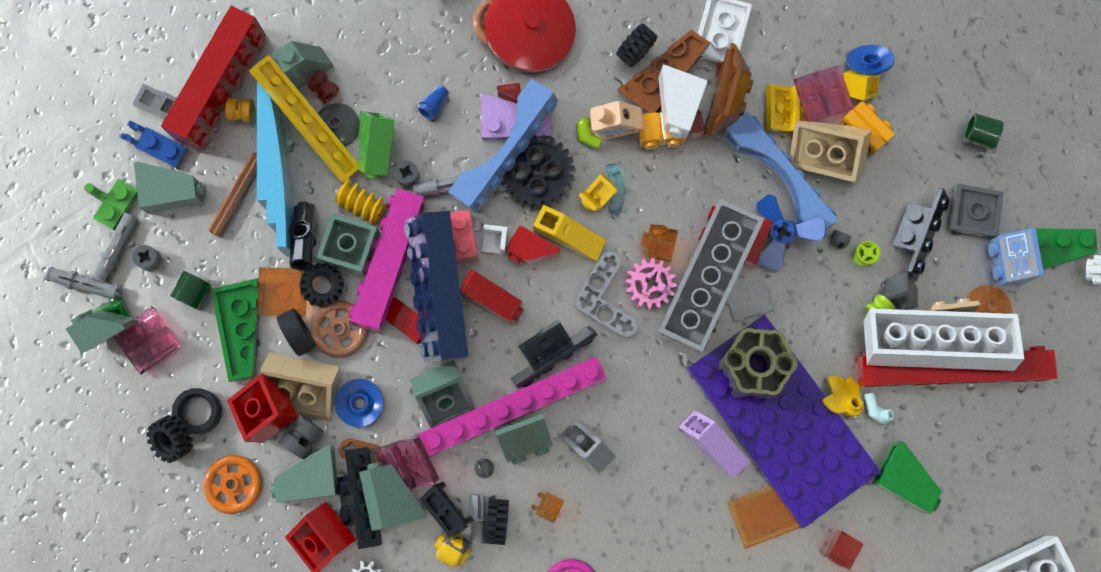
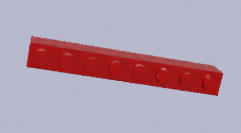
M1045 346L1030 347V351H1023L1024 360L1015 371L867 365L866 352L863 353L862 357L856 359L859 387L1049 381L1058 379L1055 350H1045Z

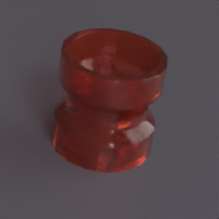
M324 71L314 74L307 83V88L311 92H315L323 104L331 101L340 89L335 82L329 81V77Z

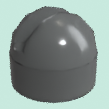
M834 230L831 236V243L834 247L838 246L839 249H843L848 246L852 236Z
M480 459L476 462L474 470L480 478H488L494 472V465L488 459ZM484 462L486 469L488 471V473L485 475L480 466V463Z

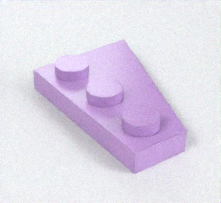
M481 93L482 140H507L516 122L518 104ZM551 115L545 118L541 130L536 134L534 133L537 139H541L543 135L547 139L552 138Z

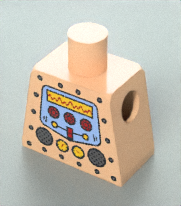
M616 101L594 107L590 110L592 131L604 140L644 130L641 107Z

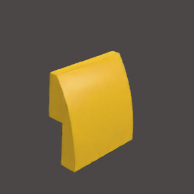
M776 84L766 86V131L793 134L795 121L815 122L814 88L799 85L786 87Z

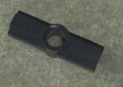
M306 201L298 202L294 206L293 224L289 228L291 236L289 264L292 269L298 271H307L312 266L313 248L317 242L314 235L316 208L314 204Z

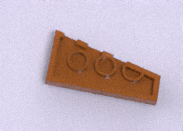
M690 30L672 44L660 57L657 56L652 60L651 64L644 70L636 73L629 82L621 85L617 91L635 105L641 107L645 112L658 113L661 109L658 77L663 64L689 73L708 49L710 42L693 30Z

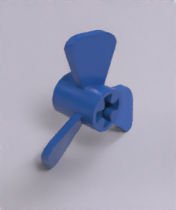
M768 194L757 203V211L766 219L773 221L771 236L774 240L765 248L758 259L759 264L774 271L780 270L784 263L786 244L795 242L799 237L820 241L826 236V221L822 217H816L797 224L792 220L783 219L779 204L774 195ZM784 224L788 225L787 231L791 232L789 237L786 235L782 237L779 234Z

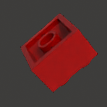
M264 374L256 376L227 400L244 442L265 443L298 417L289 396Z
M327 502L305 515L285 536L286 540L311 572L323 570L356 541L351 531L346 528Z

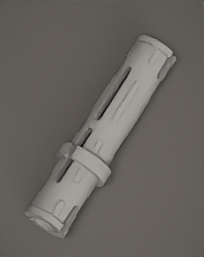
M125 212L123 213L104 252L101 251L99 254L101 258L91 274L92 277L103 282L106 281L114 263L117 264L119 261L117 257L127 241L134 224L138 220L136 217ZM125 227V230H124V232H123V234H122L120 240L118 241L117 245H115V243H116V241H117L119 235L121 234L123 228ZM112 249H114V251H113L111 257L109 258V260H108V262H107V264H106V266H105V268H104L103 266H104L106 260L108 259V257H109V255H110Z
M49 267L45 276L46 281L65 285L67 289L73 290L75 288L113 300H117L121 292V286L85 277L73 270L68 272ZM64 277L79 281V283L64 279ZM88 284H91V285H94V286H98V287H102L103 290H102V289L95 288V287L88 286Z

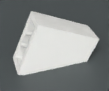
M663 64L658 77L663 128L672 137H683L686 139L708 80Z

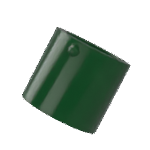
M974 113L967 124L964 142L993 150L1002 135L1003 121Z
M183 271L170 297L198 310L211 284Z

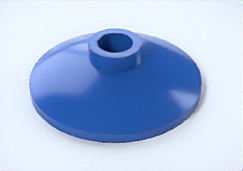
M864 45L853 49L848 54L847 64L851 70L859 74L877 75L888 71L894 65V55L885 47Z
M365 379L348 381L339 389L335 397V410L338 417L352 427H365L372 424L378 419L383 409V396L380 389L374 383ZM363 399L365 402L362 408L356 406L357 401Z

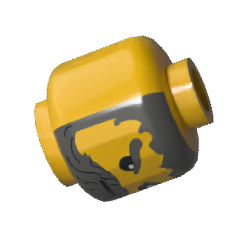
M441 534L434 545V548L438 549L436 559L453 569L458 566L462 567L472 551L469 548V540L459 534L451 538Z

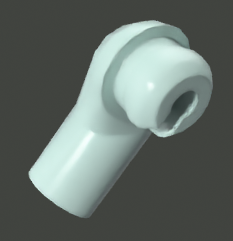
M876 393L864 394L867 413L872 419L880 424H887L893 421V411L890 409L886 410L878 405Z

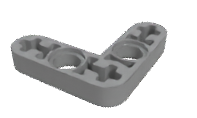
M612 251L606 252L601 256L575 299V306L580 313L618 336L630 338L636 333V320L601 299L621 265V259L617 253ZM612 257L615 259L614 264L616 266H610L607 274L611 276L608 278L605 273L597 270L600 268L603 271L606 266L604 260H609ZM596 276L602 277L605 281V285L600 289L594 288L591 284V280ZM586 288L592 293L599 294L597 298L594 294L590 299L591 307H581L582 302L580 299H586L589 291H585ZM604 308L610 309L613 313V317L609 321H603L599 316V312ZM617 314L621 316L618 321L624 324L627 321L631 323L632 331L622 332L623 327L616 323L615 327L611 326Z

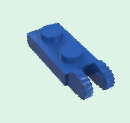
M129 120L127 126L142 135L138 141L124 133L121 134L120 138L135 146L139 151L178 169L189 149L147 127L144 128Z

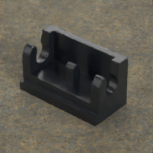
M443 481L434 484L419 500L447 536L451 538L463 532L468 527L467 524L474 521L471 516L464 518L442 490V488L447 486Z

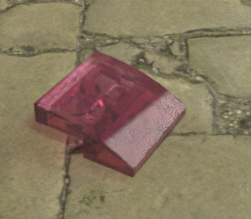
M839 65L793 79L806 121L815 122L853 109Z
M153 306L135 318L137 323L114 336L129 361L141 375L181 346L172 330L166 326L157 309Z
M419 436L396 441L374 451L378 461L382 462L383 466L393 465L410 491L416 486L434 484L440 479Z

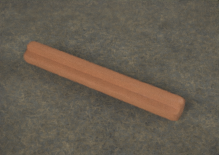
M252 152L238 175L208 228L211 234L220 237L257 173V153Z

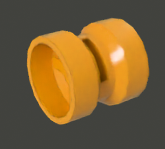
M237 98L227 99L225 115L228 121H236L237 119L250 123L253 121L255 106L252 99H244L243 101H238Z

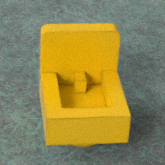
M600 174L586 191L579 194V197L582 199V204L588 210L596 212L601 210L619 189L604 174Z

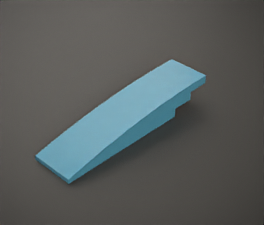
M257 81V201L267 210V224L276 232V247L284 255L290 256L291 236L289 228L293 224L294 201L284 127L279 106Z

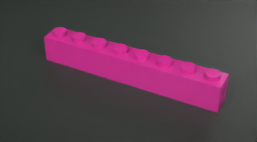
M596 356L419 433L418 437L426 456L431 458L606 381L607 377Z

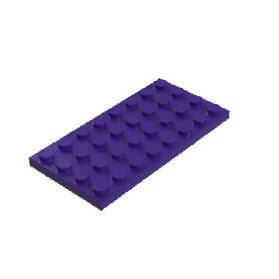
M765 314L746 327L755 330H776ZM738 332L688 367L687 370L801 529H803L873 479L881 471L840 415L832 412L822 403L826 396L796 356V370L791 374L783 390L773 398L764 400V398L759 399L755 396L734 397L731 394L733 389L730 388L729 378L722 374L724 372L723 369L719 370V361L729 351L734 339L740 333ZM751 355L749 360L751 368L758 373L766 372V360L760 355Z

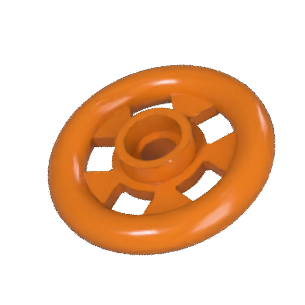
M229 455L218 459L206 472L203 482L204 494L209 504L214 509L226 514H237L250 508L258 499L262 487L261 475L256 465L249 459L239 455ZM238 465V473H228V466ZM216 474L223 475L219 486L213 484ZM250 474L252 484L245 486L243 475ZM230 480H234L236 483L233 489L228 487ZM221 491L226 496H229L225 503L217 498ZM244 492L247 498L238 503L235 496Z

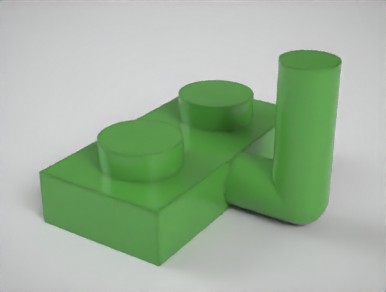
M119 178L108 194L91 183H87L84 186V190L103 202L93 219L114 231L123 213H128L138 197L137 189Z

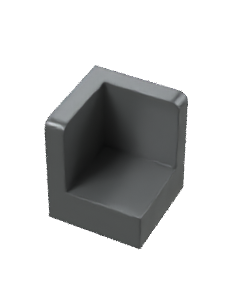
M907 272L886 279L885 297L894 305L896 310H911L918 307V288Z

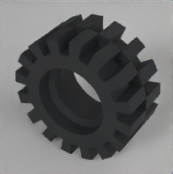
M642 23L622 42L616 52V56L631 68L650 51L649 49L653 47L658 36Z
M319 262L316 265L312 264L307 271L303 272L299 287L300 293L304 296L306 302H310L312 306L323 307L331 305L338 300L344 289V278L341 277V272L336 270L337 267L334 265L333 267L329 266V263L326 262L325 264ZM324 276L329 279L331 288L327 293L320 294L313 289L312 282L316 277Z
M167 415L152 423L147 429L149 432L146 433V437L150 438L147 440V443L152 445L150 450H155V456L157 458L161 456V461L165 462L167 460V463L175 462L190 453V449L193 448L191 442L194 439L189 436L192 434L191 430L187 431V423L182 424V419L180 417L176 419V415Z
M489 498L485 544L505 545L509 500Z

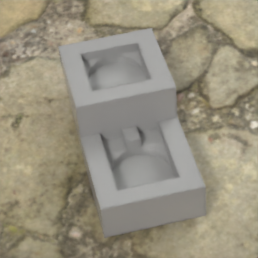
M143 83L133 105L165 119L176 97L166 92L162 93Z

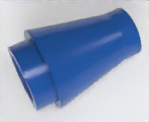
M438 85L419 102V113L429 120L438 117L449 91L442 85Z

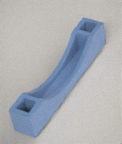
M530 79L517 97L518 110L516 122L504 146L486 163L461 173L448 191L455 200L474 213H477L479 209L486 205L488 196L500 186L504 174L514 167L515 159L521 152L527 149L529 140L534 133L536 134L541 130L545 118L556 109L558 100L554 93L533 79Z
M747 112L725 129L723 136L737 153L746 154L761 160L783 179L794 200L797 224L816 217H822L826 221L827 230L838 220L835 217L836 213L833 208L825 205L820 199L821 195L818 190L809 186L805 181L806 177L803 172L794 168L790 163L791 159L788 154L779 150L773 136L764 132L760 121L755 116H751Z

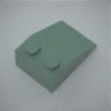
M543 414L495 431L506 461H512L513 465L526 461V455L534 452L536 456L550 452L548 447L553 446Z

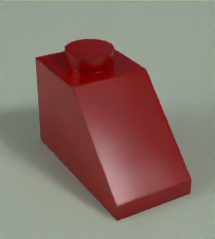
M519 225L505 251L508 254L507 258L515 264L523 263L529 265L558 258L561 249Z

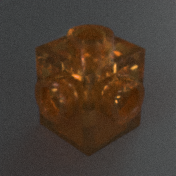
M650 224L649 231L643 232L640 244L645 246L643 256L671 262L678 230L670 229L664 225Z

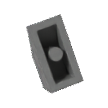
M576 419L559 436L598 474L616 457L597 436Z

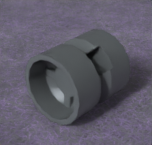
M298 414V417L290 425L292 430L286 431L278 443L299 458L305 459L312 450L311 444L317 443L324 430Z

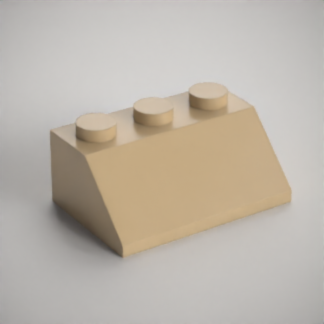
M269 353L260 369V374H264L289 396L296 414L326 421L331 420L339 386L340 367Z

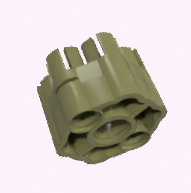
M753 328L742 330L734 339L729 351L719 361V370L723 369L724 372L722 374L729 378L730 388L733 389L731 394L736 398L755 396L759 399L769 400L783 390L784 385L797 368V359L792 354L785 336L778 330H755ZM757 354L766 360V372L758 373L751 368L749 362L751 355Z

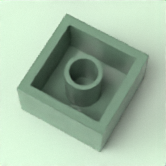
M331 213L316 259L321 264L326 262L329 263V266L333 267L334 265L338 269L366 277L365 267L367 261L372 260L374 255L372 251L375 239L380 237L381 233L376 226Z

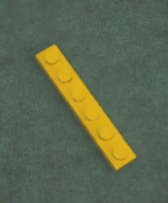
M267 55L249 70L341 183L359 169L358 162L270 55Z

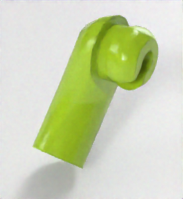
M582 117L576 123L578 138L581 142L598 150L603 139L592 134L590 119Z

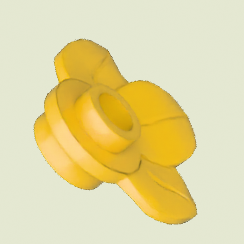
M829 376L827 380L832 394L825 397L822 403L836 414L844 413L850 417L862 414L864 403L860 398V387L856 380L851 376L846 378V380L839 376Z

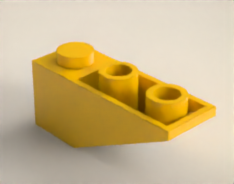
M546 205L542 206L533 225V232L596 262L607 242L606 239L570 217Z

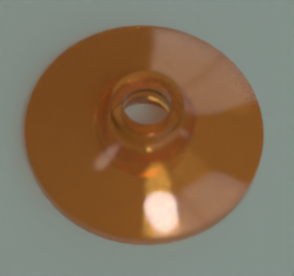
M979 286L973 289L966 297L971 299V301H980L981 306L974 311L976 313L1012 314L1010 299L1005 292L995 286ZM989 303L993 304L994 311L988 309Z

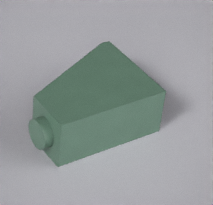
M290 41L272 53L281 70L298 90L334 67L323 49L318 46Z
M133 162L139 208L146 213L202 204L201 196H204V187L202 182H199L193 175L142 162Z
M324 446L274 477V483L271 484L272 498H276V503L338 495L334 446Z
M382 462L367 465L368 470L359 472L372 531L426 517L425 511L392 464L383 466Z

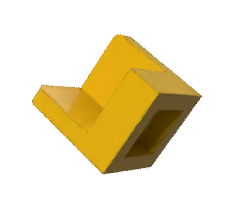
M853 70L844 72L842 95L864 101L878 97L880 74L864 75Z

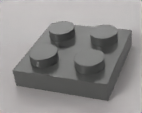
M957 183L954 186L949 231L993 239L999 235L1004 192Z

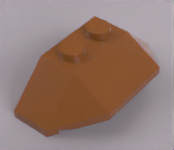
M730 43L727 46L702 135L711 136L737 121L739 116H743L747 103L744 102L746 93H750L753 80L750 79L752 73L736 44Z

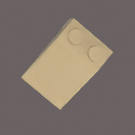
M795 121L789 156L791 159L790 163L794 168L856 182L864 174L872 130L850 125Z

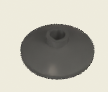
M333 103L323 107L317 113L344 147L356 139L359 133L360 122L356 112L351 107L341 103ZM333 120L339 121L337 126L331 125Z

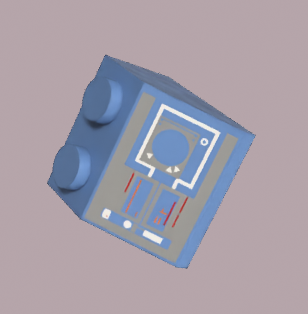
M1036 228L1000 235L990 240L988 251L990 257L993 258L994 267L992 273L993 278L997 280L998 286L1024 284L1044 275Z

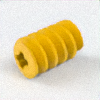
M348 178L337 192L335 198L337 205L340 208L345 206L347 212L353 211L356 217L361 215V219L363 221L369 220L370 225H377L383 218L388 208V203L384 206L382 205L383 197L375 201L374 192L366 196L367 188H363L359 192L358 183L350 187L352 180Z

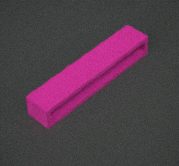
M397 189L395 195L390 196L388 201V208L390 210L387 217L384 216L381 221L380 230L382 232L380 238H376L374 241L372 260L367 261L365 281L360 282L357 289L358 301L356 305H352L349 312V318H351L353 326L381 334L408 257L407 249L409 242L404 233V225L406 219L423 213L426 204L424 196Z

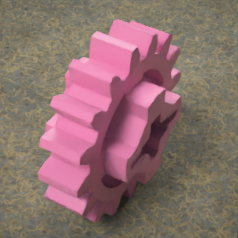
M654 258L651 259L650 263L642 259L641 266L636 263L633 264L635 272L628 271L627 275L631 279L625 280V284L630 285L626 289V294H633L630 301L638 300L639 308L646 304L647 310H650L652 305L660 309V302L665 305L669 303L667 296L673 298L675 293L671 289H675L677 284L671 281L675 279L676 275H669L670 266L662 267L663 260L659 264H655ZM653 269L650 273H642L644 270ZM660 274L664 276L666 284L662 283ZM653 276H656L654 279V286H652V288L649 289L648 292H646L648 288L647 282H649L650 279L653 278ZM635 282L636 284L640 285L642 291L641 295L638 293L635 287ZM654 294H658L660 296L655 299H648L649 296Z

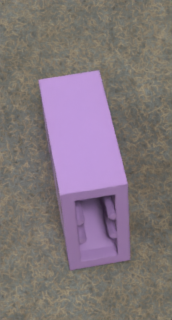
M696 410L679 426L681 431L722 472L734 479L737 475L741 474L750 462L715 421Z

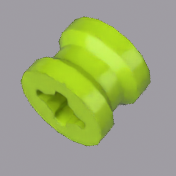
M873 241L862 242L853 251V261L860 267L872 265L880 257L881 251L879 246Z
M878 294L874 298V302L867 304L864 310L868 313L869 309H895V307L885 296Z

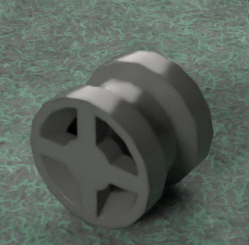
M402 161L395 167V177L401 186L410 188L413 187V184L418 183L420 175L413 162Z
M141 245L134 250L133 261L139 268L149 272L160 267L162 256L153 247Z

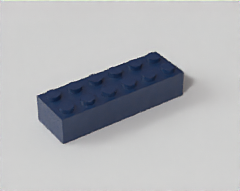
M450 211L418 214L406 219L404 233L409 242L407 256L412 266L410 280L415 290L413 304L418 314L416 328L421 337L419 345L420 355L423 357L424 362L469 357Z

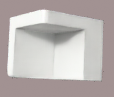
M484 225L482 253L505 256L508 228Z

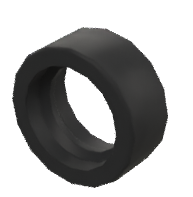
M292 308L277 316L278 325L297 356H301L316 348L309 329L296 309Z
M190 388L176 397L172 405V415H176V419L180 417L182 424L186 422L188 425L186 429L187 431L191 430L192 434H205L212 431L218 425L222 417V406L214 393L202 388ZM195 397L206 399L211 407L209 419L199 426L189 424L183 415L185 404Z

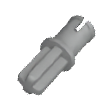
M458 177L441 180L433 178V181L413 184L414 194L424 197L431 195L438 197L439 194L448 192Z
M471 495L470 516L474 521L470 523V544H485L486 518L484 495Z

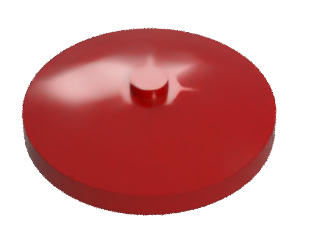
M492 0L485 15L484 32L491 51L502 63L517 71L537 73L555 67L566 57L575 39L576 24L573 12L566 0Z

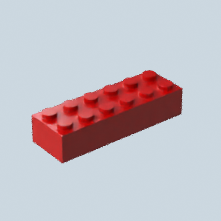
M230 5L161 124V127L175 141L198 152L201 147L207 144L209 133L213 127L218 125L221 118L220 114L224 107H226L227 99L232 98L235 88L241 85L245 70L253 64L257 49L261 48L265 42L266 34L256 17Z

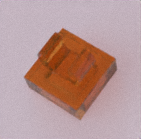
M548 492L545 494L538 493L537 496L542 498L539 507L532 504V509L537 511L536 515L555 523L564 500Z

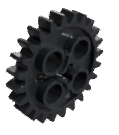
M533 135L527 149L521 152L515 159L514 167L502 177L505 180L501 185L503 188H507L506 194L508 196L512 195L511 199L514 203L519 200V205L522 208L526 203H528L530 210L534 208L535 204L541 210L544 203L551 208L552 200L558 204L560 203L559 195L567 197L564 189H572L568 181L575 180L574 175L570 174L576 171L575 166L570 165L574 160L572 157H567L570 154L568 148L562 150L564 147L562 142L555 145L554 137L547 142L545 135L541 137V140H538L536 135ZM535 153H541L540 159L536 161L531 160ZM552 167H559V171L556 174H548ZM521 170H526V171H527V172H526V175H525L524 177H522V178H517V177H516V175H517V173H518L519 171H521ZM534 171H541V174H534ZM538 184H543V185H544V188H543L542 191H540V192H534V191H533V189H534V187H535L536 185H538Z

